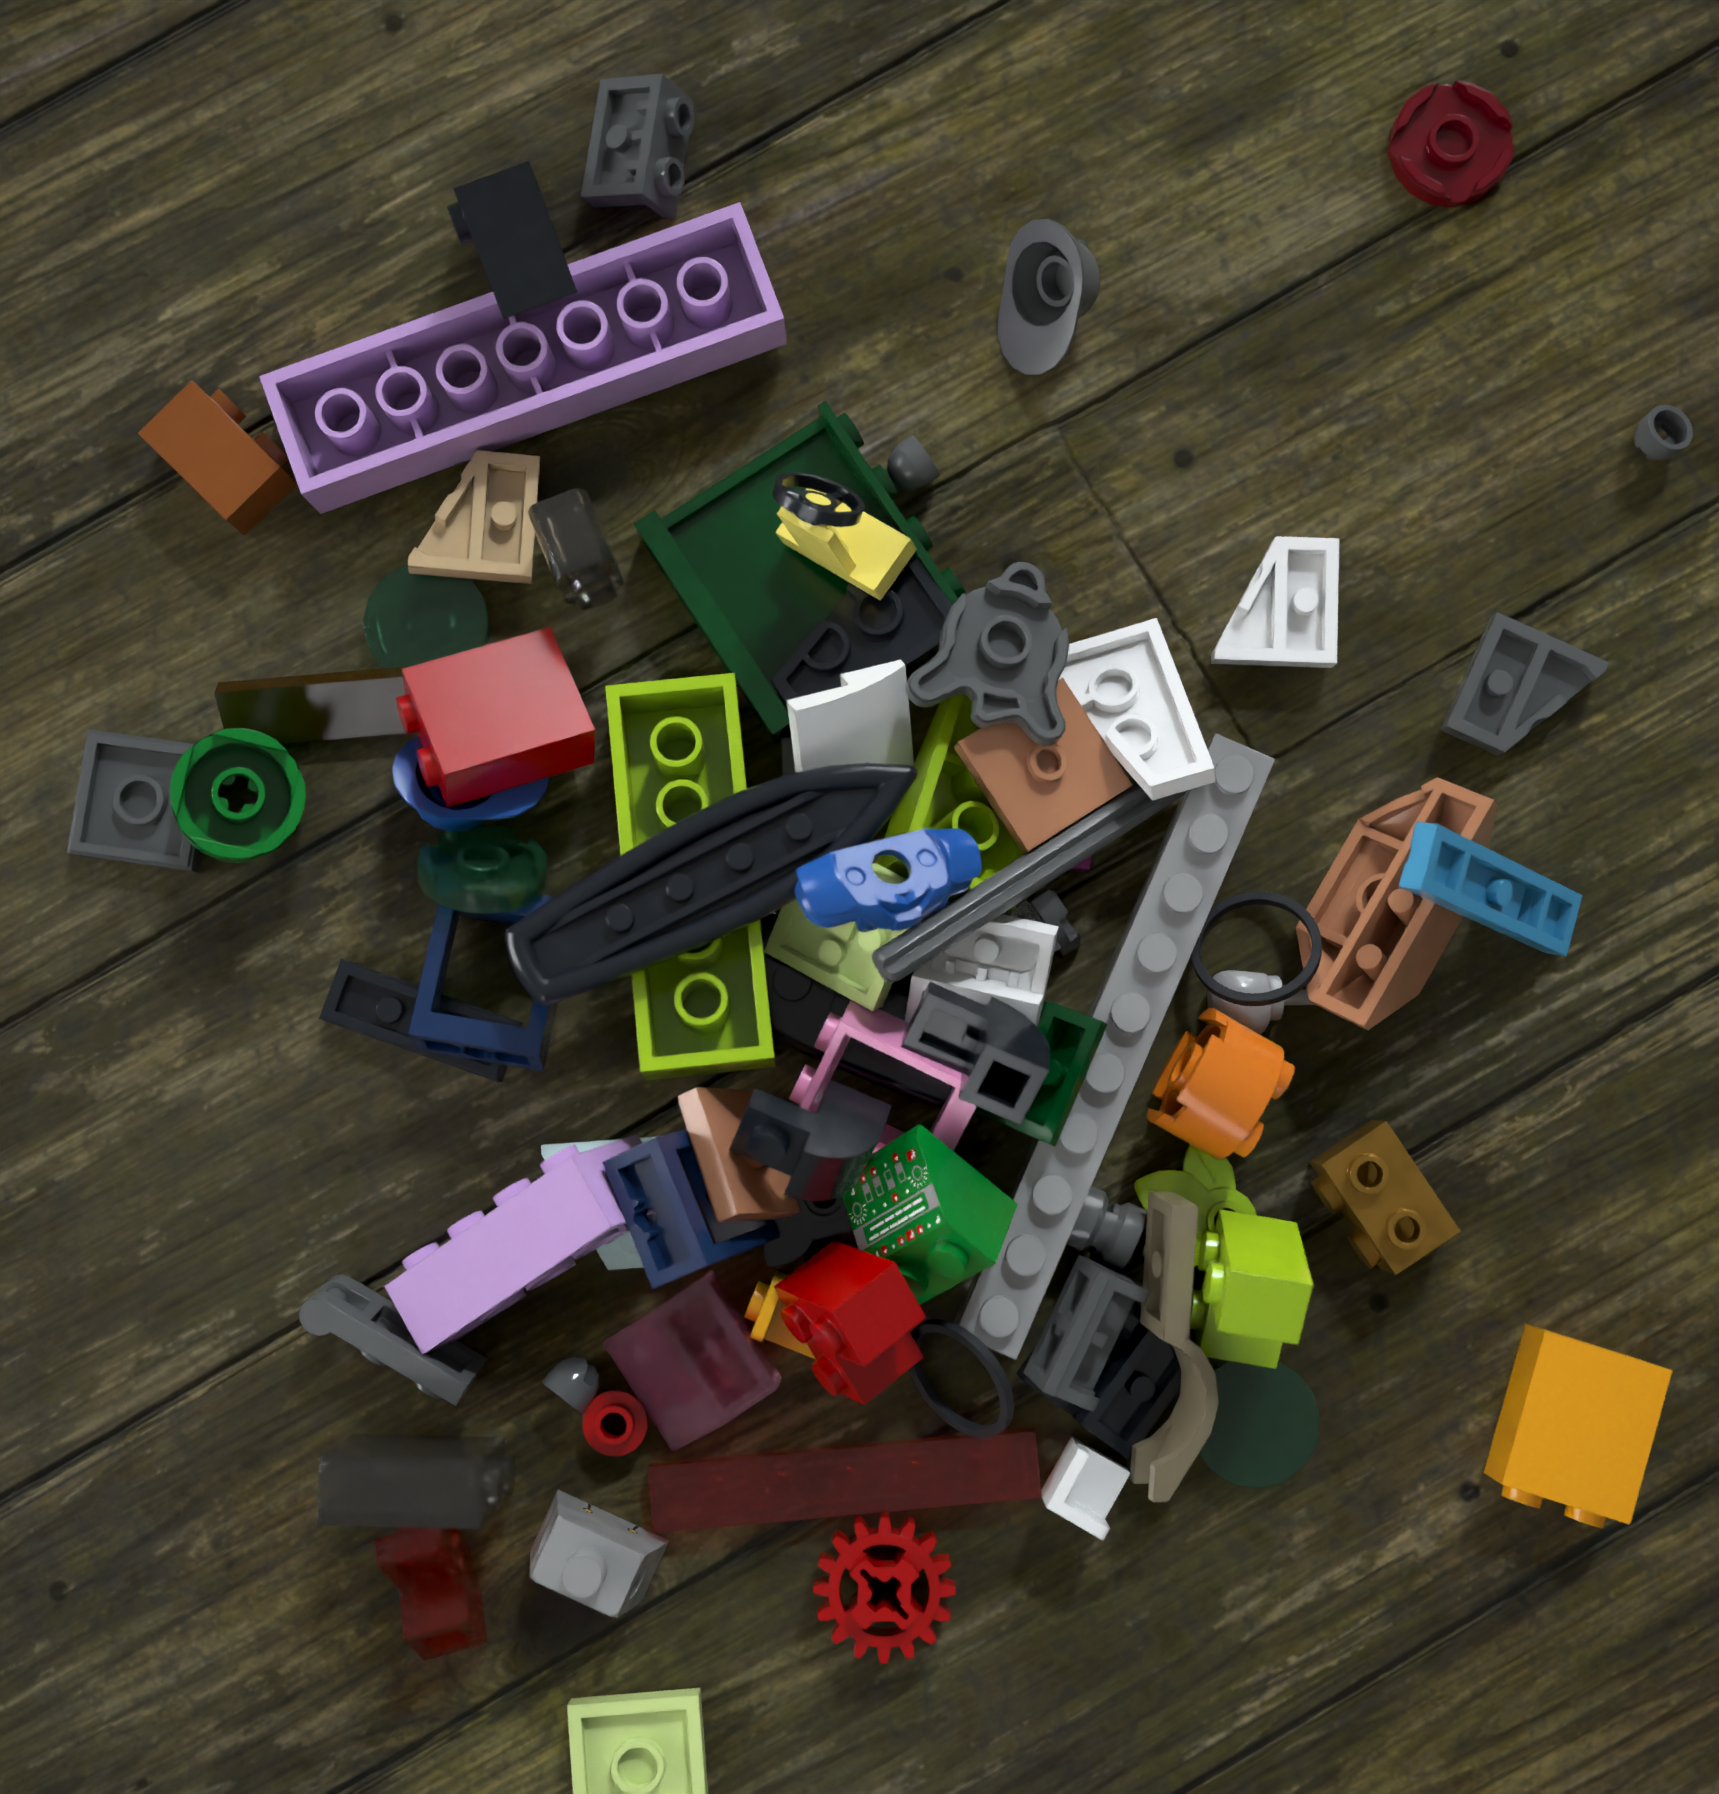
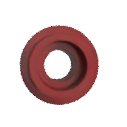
M614 1389L599 1394L586 1408L583 1417V1431L588 1443L596 1451L607 1456H623L632 1452L641 1444L648 1429V1414L645 1406L638 1397L625 1390ZM615 1412L624 1417L627 1425L624 1433L612 1435L605 1430L603 1420L608 1413Z

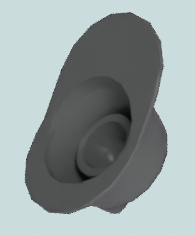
M1051 219L1031 220L1021 227L1010 243L1006 262V276L998 314V338L1002 353L1014 369L1025 375H1042L1058 366L1069 352L1076 332L1078 318L1089 312L1098 297L1100 288L1099 267L1094 255L1088 249L1087 242L1083 239L1074 238L1064 225Z

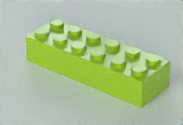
M735 673L605 686L621 855L693 813L741 790L747 789ZM761 919L701 947L632 974L640 1072L646 1081L776 1067Z

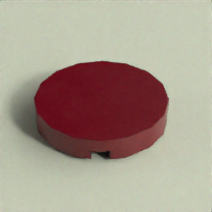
M1455 81L1453 85L1443 84L1438 86V82L1424 86L1406 100L1390 129L1387 154L1395 177L1411 195L1430 205L1458 207L1480 200L1494 189L1502 179L1514 157L1515 142L1512 145L1513 137L1510 131L1513 124L1509 112L1493 93L1472 82Z

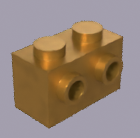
M1369 1121L1309 1161L1318 1175L1317 1178L1311 1181L1315 1192L1330 1212L1334 1214L1339 1210L1342 1211L1355 1230L1347 1236L1348 1240L1361 1260L1370 1269L1378 1265L1381 1270L1397 1275L1461 1232L1387 1121Z

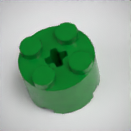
M245 728L225 729L196 742L177 762L170 783L172 811L184 837L196 849L207 856L232 863L259 860L280 849L296 830L302 817L306 800L305 782L297 763L290 753L274 738L262 732ZM235 781L247 783V793L252 797H257L256 804H244L241 813L229 811L228 800L218 797L221 789L226 791L232 790Z

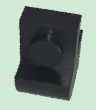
M929 982L902 1039V1048L962 1073L959 1099L1020 1125L1049 1072L1050 1047L1048 1041L1040 1029L1025 1015L992 996L986 1006L932 982Z
M830 1080L816 1112L813 1113L755 1088L729 1150L789 1175L790 1179L784 1195L806 1201L832 1200L845 1195L858 1183L883 1133L892 1105Z

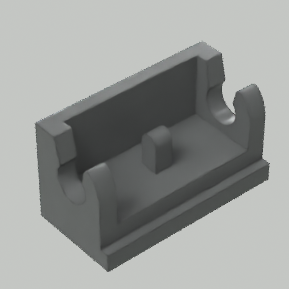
M1079 1255L1023 1373L1042 1392L1094 1412L1100 1399L1094 1396L1095 1392L1093 1389L1135 1300L1145 1304L1151 1291L1143 1288L1142 1283Z

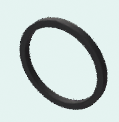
M1270 892L1242 893L1229 897L1210 909L1191 954L1192 964L1201 983L1217 997L1243 1006L1271 1005L1294 996L1311 981L1321 961V935L1314 918L1296 901ZM1258 904L1275 906L1290 912L1304 924L1312 941L1309 961L1303 971L1293 981L1269 992L1243 993L1221 985L1210 976L1201 960V946L1206 932L1217 919L1236 908Z
M930 1319L921 1323L911 1332L918 1347H920V1341L924 1334L937 1332L958 1340L979 1358L988 1370L997 1388L1000 1399V1415L997 1423L991 1425L976 1424L958 1415L943 1402L932 1388L920 1360L909 1370L916 1387L925 1401L945 1422L966 1435L988 1439L1000 1434L1013 1418L1014 1398L1008 1378L995 1356L975 1335L956 1323L943 1319Z

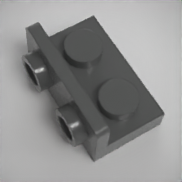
M664 74L600 79L581 191V198L594 208L646 205L662 218H674L676 216L679 194H681L685 182L684 164L689 135L694 127V104Z

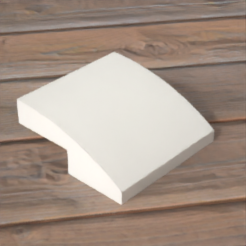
M902 660L840 674L841 687L787 700L795 772L831 765L859 763L914 765L909 701L905 689L907 683L906 667Z
M1005 914L997 916L914 971L911 978L905 1021L910 1022L929 982H932L986 1006L992 996L1015 1008L1037 1026L1044 1002L1059 926Z

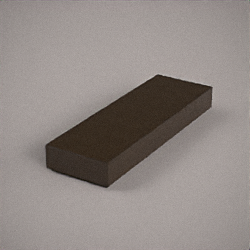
M408 666L218 682L214 694L224 730L230 728L251 729L274 738L280 744L402 734L406 732L398 714L395 698L405 695L402 669Z

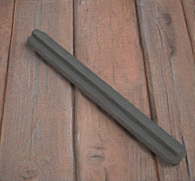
M1138 783L1132 785L956 898L939 912L928 916L919 924L911 927L874 951L872 955L874 966L886 982L901 980L1185 795L1186 791L1152 801Z

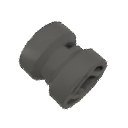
M1091 1186L1066 1245L1079 1251L1093 1246L1095 1251L1100 1252L1104 1262L1123 1269L1131 1258L1141 1236L1147 1217V1210L1129 1202L1122 1205L1115 1203L1110 1205L1106 1192Z

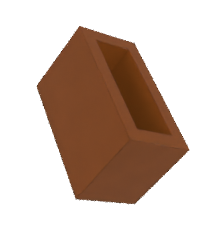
M192 380L138 434L227 522L245 536L297 485L281 468L289 461L288 456L264 432H261L253 440L238 425L247 416L219 388L209 397Z

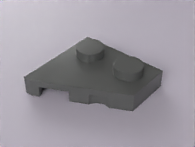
M1497 612L1490 617L1440 730L1499 756L1519 742L1540 722L1550 717L1566 704V701L1591 681L1602 675L1607 670L1609 662Z

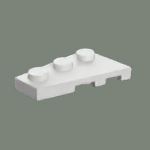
M1157 618L1069 644L1066 666L1059 679L1064 678L1113 756L1152 801L1216 782L1214 765Z

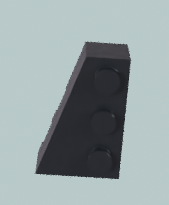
M529 161L453 188L458 202L448 205L447 208L462 245L474 241L503 319L577 293Z

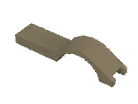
M1149 1192L1142 1287L1151 1292L1146 1303H1141L1140 1323L1160 1339L1171 1344L1181 1368L1180 1396L1170 1418L1151 1437L1132 1445L1130 1480L1134 1484H1149L1148 1498L1152 1502H1169L1210 1436L1219 1405L1215 1372L1202 1349L1189 1339L1198 1206L1175 1192Z

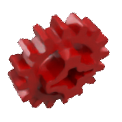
M881 1511L878 1527L870 1529L862 1516H858L855 1518L854 1523L855 1536L849 1538L839 1530L833 1533L832 1542L838 1551L837 1555L821 1552L817 1565L830 1575L814 1579L813 1593L829 1597L828 1600L818 1607L819 1621H827L835 1618L837 1623L832 1630L831 1640L837 1644L850 1635L854 1638V1657L858 1659L865 1654L868 1646L877 1647L881 1664L888 1663L891 1648L900 1646L902 1653L907 1659H911L914 1657L913 1640L920 1636L931 1645L937 1641L936 1631L931 1623L933 1619L942 1622L950 1621L951 1609L944 1602L940 1601V1598L956 1594L955 1581L939 1577V1575L946 1572L952 1566L951 1559L948 1553L932 1556L931 1552L937 1543L936 1534L930 1531L921 1538H916L914 1536L915 1519L910 1516L904 1520L900 1529L891 1527L888 1512ZM893 1545L900 1548L895 1553H874L869 1547ZM845 1567L850 1571V1576L858 1583V1590L850 1597V1602L847 1605L843 1601L840 1590V1581ZM924 1568L929 1584L927 1597L922 1606L918 1602L916 1595L911 1591V1584L919 1577V1572ZM872 1577H877L883 1582L895 1577L897 1597H892L885 1591L875 1597L873 1595ZM873 1622H895L898 1627L882 1629L871 1627L870 1625Z

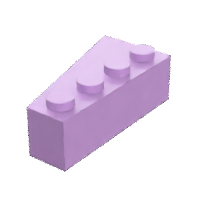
M637 1134L579 1153L575 1145L557 1152L540 1164L544 1172L542 1177L532 1184L528 1178H525L510 1185L493 1197L497 1208L484 1216L482 1210L468 1215L447 1229L451 1240L439 1248L437 1242L431 1243L412 1253L402 1261L406 1271L384 1287L422 1355L463 1337L526 1297L527 1295L523 1288L530 1291L575 1266L574 1260L587 1255L604 1244L611 1243L629 1231L602 1162L642 1144ZM651 1208L647 1211V1215L656 1214Z

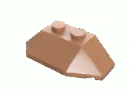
M1437 777L1422 785L1421 790L1397 798L1357 820L1306 909L1318 925L1322 942V955L1319 967L1311 981L1306 985L1308 998L1314 1005L1366 1030H1370L1420 994L1464 916L1399 887L1404 865L1410 856V842L1415 823L1439 824L1489 849L1497 810L1495 800ZM1299 921L1296 926V933L1302 965L1305 968L1311 955L1312 941L1307 928Z

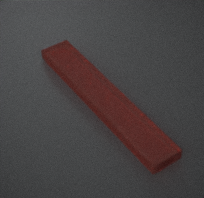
M1034 1428L1002 1431L997 1436L988 1439L975 1438L964 1434L650 1463L647 1467L653 1533L1042 1498L1036 1432Z

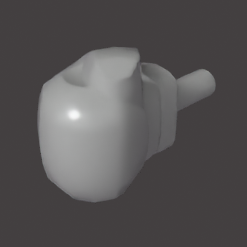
M1227 970L1213 976V979L1221 985L1243 993H1263L1283 987L1279 976L1267 975L1265 973ZM1302 989L1286 1000L1265 1006L1233 1004L1217 997L1209 990L1207 995L1208 1009L1215 1008L1258 1034L1265 1031L1269 1021H1278L1282 1018L1285 1005H1314L1308 998L1307 989Z

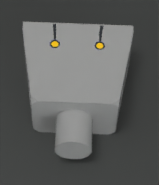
M558 1490L530 1550V1578L599 1612L618 1618L642 1603L669 1540Z

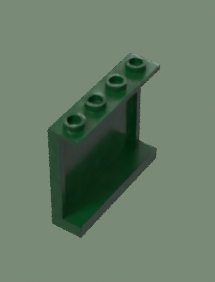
M826 401L818 405L819 418L662 519L654 510L634 523L640 540L727 672L735 673L736 686L775 745L781 741V738L790 736L791 731L788 708L775 690L771 679L819 621H825L847 594L846 588L850 584L848 581L782 543L775 533L782 524L781 519L777 515L782 506L772 496V489L778 475L786 472L808 473L827 478L847 487L862 499L865 513L893 529L897 527L902 534L911 538L917 548L915 554L951 605L963 593H966L953 571L947 567L940 572L927 551L933 548V544L918 519L912 516L905 520L893 502L899 494L884 468L880 464L871 468L859 451V448L864 446V441L853 421L846 413L836 417ZM789 487L798 491H803L807 489L802 487Z

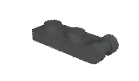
M346 1275L330 1277L321 1286L318 1293L313 1294L300 1308V1323L309 1333L316 1336H324L332 1332L359 1348L363 1356L371 1362L391 1367L416 1382L418 1388L425 1394L434 1398L445 1399L457 1406L475 1382L488 1359L457 1340L422 1355L394 1303Z

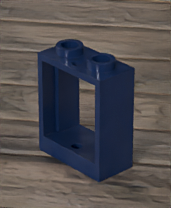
M475 882L463 883L461 889L442 886L408 1033L417 1050L544 1071L558 1002L549 1006H541L534 1000L528 1028L438 1013L459 916L513 925L554 897L540 893L525 894L524 899L501 896L497 889Z
M687 1129L655 1137L602 1162L653 1289L732 1259L780 1238L773 1220L718 1222L716 1220ZM679 1154H681V1157L683 1159V1162L685 1164L693 1187L696 1191V1194L698 1196V1199L700 1201V1204L702 1206V1209L704 1211V1214L706 1216V1219L708 1221L716 1244H714L712 1241L706 1223L703 1219V1216L701 1214V1211L699 1209V1206L697 1204V1201L695 1199V1196L693 1194V1191L691 1189V1186L689 1184V1181L679 1159ZM649 1208L653 1209L656 1213L655 1223L650 1222L647 1218Z

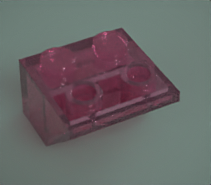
M709 1270L602 1342L672 1452L720 1428L777 1390L782 1378L759 1342L750 1338L752 1331L712 1270Z

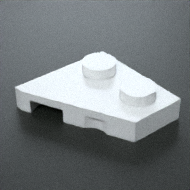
M1276 536L1211 654V664L1332 668L1336 665L1339 538Z

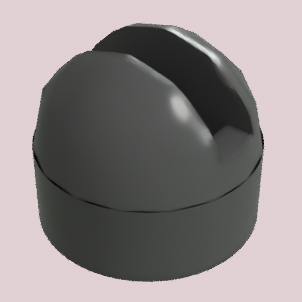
M1659 405L1640 420L1634 431V444L1636 448L1640 447L1642 452L1647 455L1645 458L1661 462L1676 456L1690 444L1693 437L1692 425L1687 416L1678 408L1671 405ZM1660 427L1669 435L1664 440L1656 432Z
M913 435L904 439L891 450L892 452L887 461V473L898 488L908 491L919 490L940 476L934 462Z
M576 1356L562 1359L542 1381L546 1387L582 1414L595 1398L600 1387L599 1374L595 1366L587 1365L585 1358Z

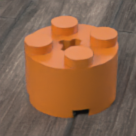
M1209 1008L1198 1017V1019L1207 1023L1206 1027L1198 1036L1186 1031L1167 1059L1152 1092L1153 1095L1162 1099L1160 1110L1148 1108L1147 1119L1217 1160H1222L1233 1152L1241 1157H1246L1254 1149L1261 1137L1264 1125L1258 1121L1269 1100L1271 1098L1276 1100L1285 1092L1292 1080L1295 1066L1284 1060V1050L1281 1046L1215 1008Z

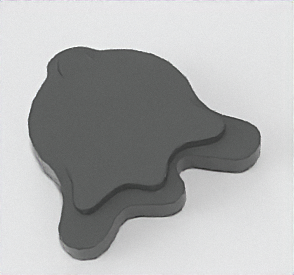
M1027 562L1013 563L1000 577L988 581L985 587L974 590L967 595L963 593L952 605L943 624L937 655L914 671L908 679L905 688L908 698L917 706L931 707L957 694H964L972 701L970 718L977 727L989 728L1004 723H1015L1023 729L1034 743L1041 746H1049L1058 742L1065 731V720L1057 704L1056 688L1058 679L1066 666L1070 645L1067 628L1065 627L1062 631L1057 617L1050 609L1053 602L1046 593L1042 572L1036 566Z

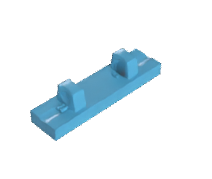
M1415 823L1410 842V856L1403 868L1399 883L1400 888L1539 951L1567 956L1583 895L1439 824Z

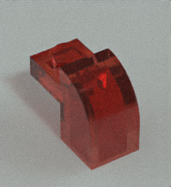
M414 1521L399 1527L395 1534L374 1539L377 1565L399 1588L403 1638L424 1661L488 1643L479 1581L468 1542L457 1521L444 1525L440 1521L433 1523L430 1521Z

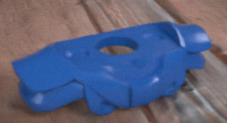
M925 828L829 852V854L799 867L796 871L798 881L795 886V895L806 918L811 923L820 927L832 928L855 922L860 932H869L878 928L891 931L908 929L919 924L925 916L935 914L945 908L948 897L964 893L968 890L972 879L981 873L980 851L975 840L962 829ZM882 855L894 856L906 865L909 877L900 884L886 883L875 875L872 861Z

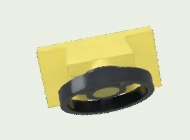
M786 472L776 477L772 496L782 506L777 512L782 524L775 533L782 543L881 601L917 550L911 538L865 513L862 499L853 491L837 482L801 472ZM789 487H802L807 489L803 491H798Z

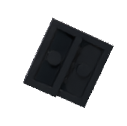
M1136 1302L1132 1306L1093 1389L1095 1392L1094 1396L1100 1399L1094 1412L1042 1392L1023 1373L1033 1351L1016 1373L1026 1384L1070 1414L1080 1425L1127 1459L1131 1457L1132 1445L1146 1437L1177 1394L1181 1385V1368L1174 1348L1140 1323L1141 1306Z

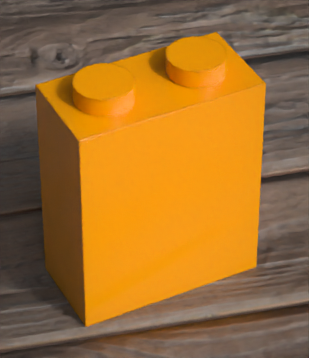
M1525 1323L1484 1473L1502 1484L1501 1495L1513 1501L1540 1508L1543 1498L1565 1504V1516L1591 1526L1604 1528L1606 1518L1630 1525L1673 1370Z

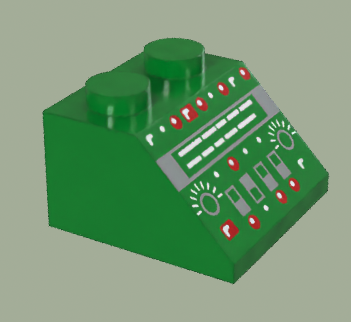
M918 1124L874 1152L856 1186L842 1196L859 1250L895 1262L919 1305L996 1264L1018 1205L921 1124Z

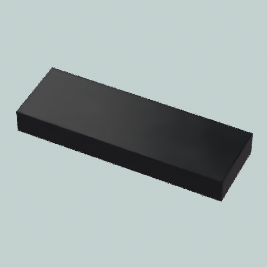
M341 959L319 1019L496 1082L503 1081L508 1065L417 1050L408 1033L419 985ZM444 994L441 995L438 1013L519 1027L523 1026L521 1021Z

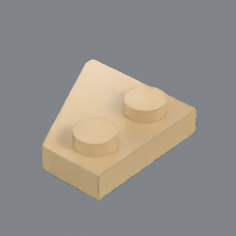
M476 450L461 474L460 483L453 493L447 495L435 514V522L418 548L414 547L408 556L409 573L531 584L540 456Z

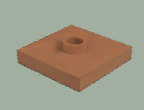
M1064 678L1058 680L1056 688L1057 704L1065 720V731L1058 742L1049 746H1041L1034 743L1017 724L1004 723L989 728H980L957 742L954 746V749L1022 855L1132 786Z
M696 1087L678 1096V1103L715 1218L718 1222L785 1219L802 1211L798 1199L784 1195L790 1179L789 1175L729 1150L754 1090Z

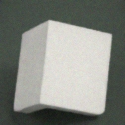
M1071 1436L1040 1494L1046 1508L1097 1538L1104 1540L1110 1530L1105 1518L1128 1479L1130 1471L1123 1465Z

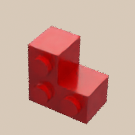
M832 1241L774 1286L786 1307L780 1312L784 1324L799 1342L807 1343L816 1359L811 1364L812 1371L824 1389L833 1396H837L840 1393L862 1405H866L924 1358L909 1331L925 1319L926 1316L895 1262L843 1243Z

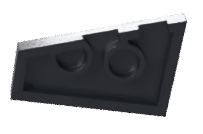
M915 553L881 601L851 583L846 588L847 594L825 621H819L771 679L775 690L786 706L789 699L841 687L840 674L897 660L903 661L907 674L937 655L940 632L952 605Z

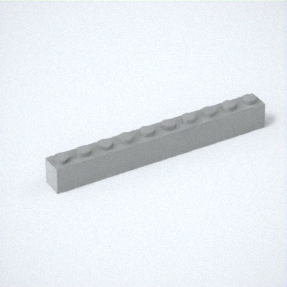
M1217 733L1205 743L1215 768L1216 782L1187 790L1185 795L1181 797L1087 1013L1088 1016L1101 1020L1108 1025L1056 1146H1052L1033 1138L1008 1195L1018 1205L996 1264L973 1276L953 1322L975 1335L986 1347L1015 1360L1019 1355L1275 761L1272 757Z

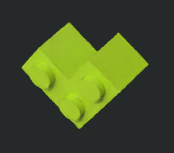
M1219 1209L1214 1233L1205 1231L1201 1239L1198 1268L1200 1271H1205L1201 1290L1192 1289L1190 1329H1194L1196 1345L1202 1349L1206 1357L1276 1369L1282 1343L1299 1344L1313 1287L1297 1222Z

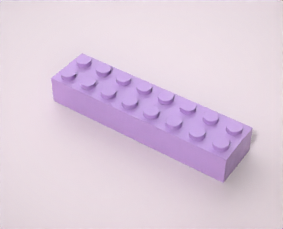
M738 202L567 264L577 293L503 319L494 293L490 292L259 376L301 494L322 514L470 460L476 450L491 452L786 345L784 316L741 203Z

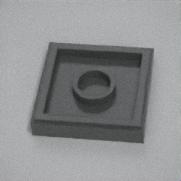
M88 729L67 853L75 856L198 873L201 852L181 833L174 818L170 802V783L175 766L181 756L194 744Z

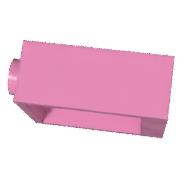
M853 1000L850 1001L843 1017L830 1012L814 1045V1048L825 1052L818 1069L805 1064L789 1097V1100L800 1104L799 1107L815 1113L852 1037L952 1086L930 1130L935 1137L954 1151L977 1107L959 1099L961 1072L901 1047L903 1035L909 1024L908 1022L881 1009L871 1011ZM885 1124L883 1133L873 1153L903 1135L904 1132Z

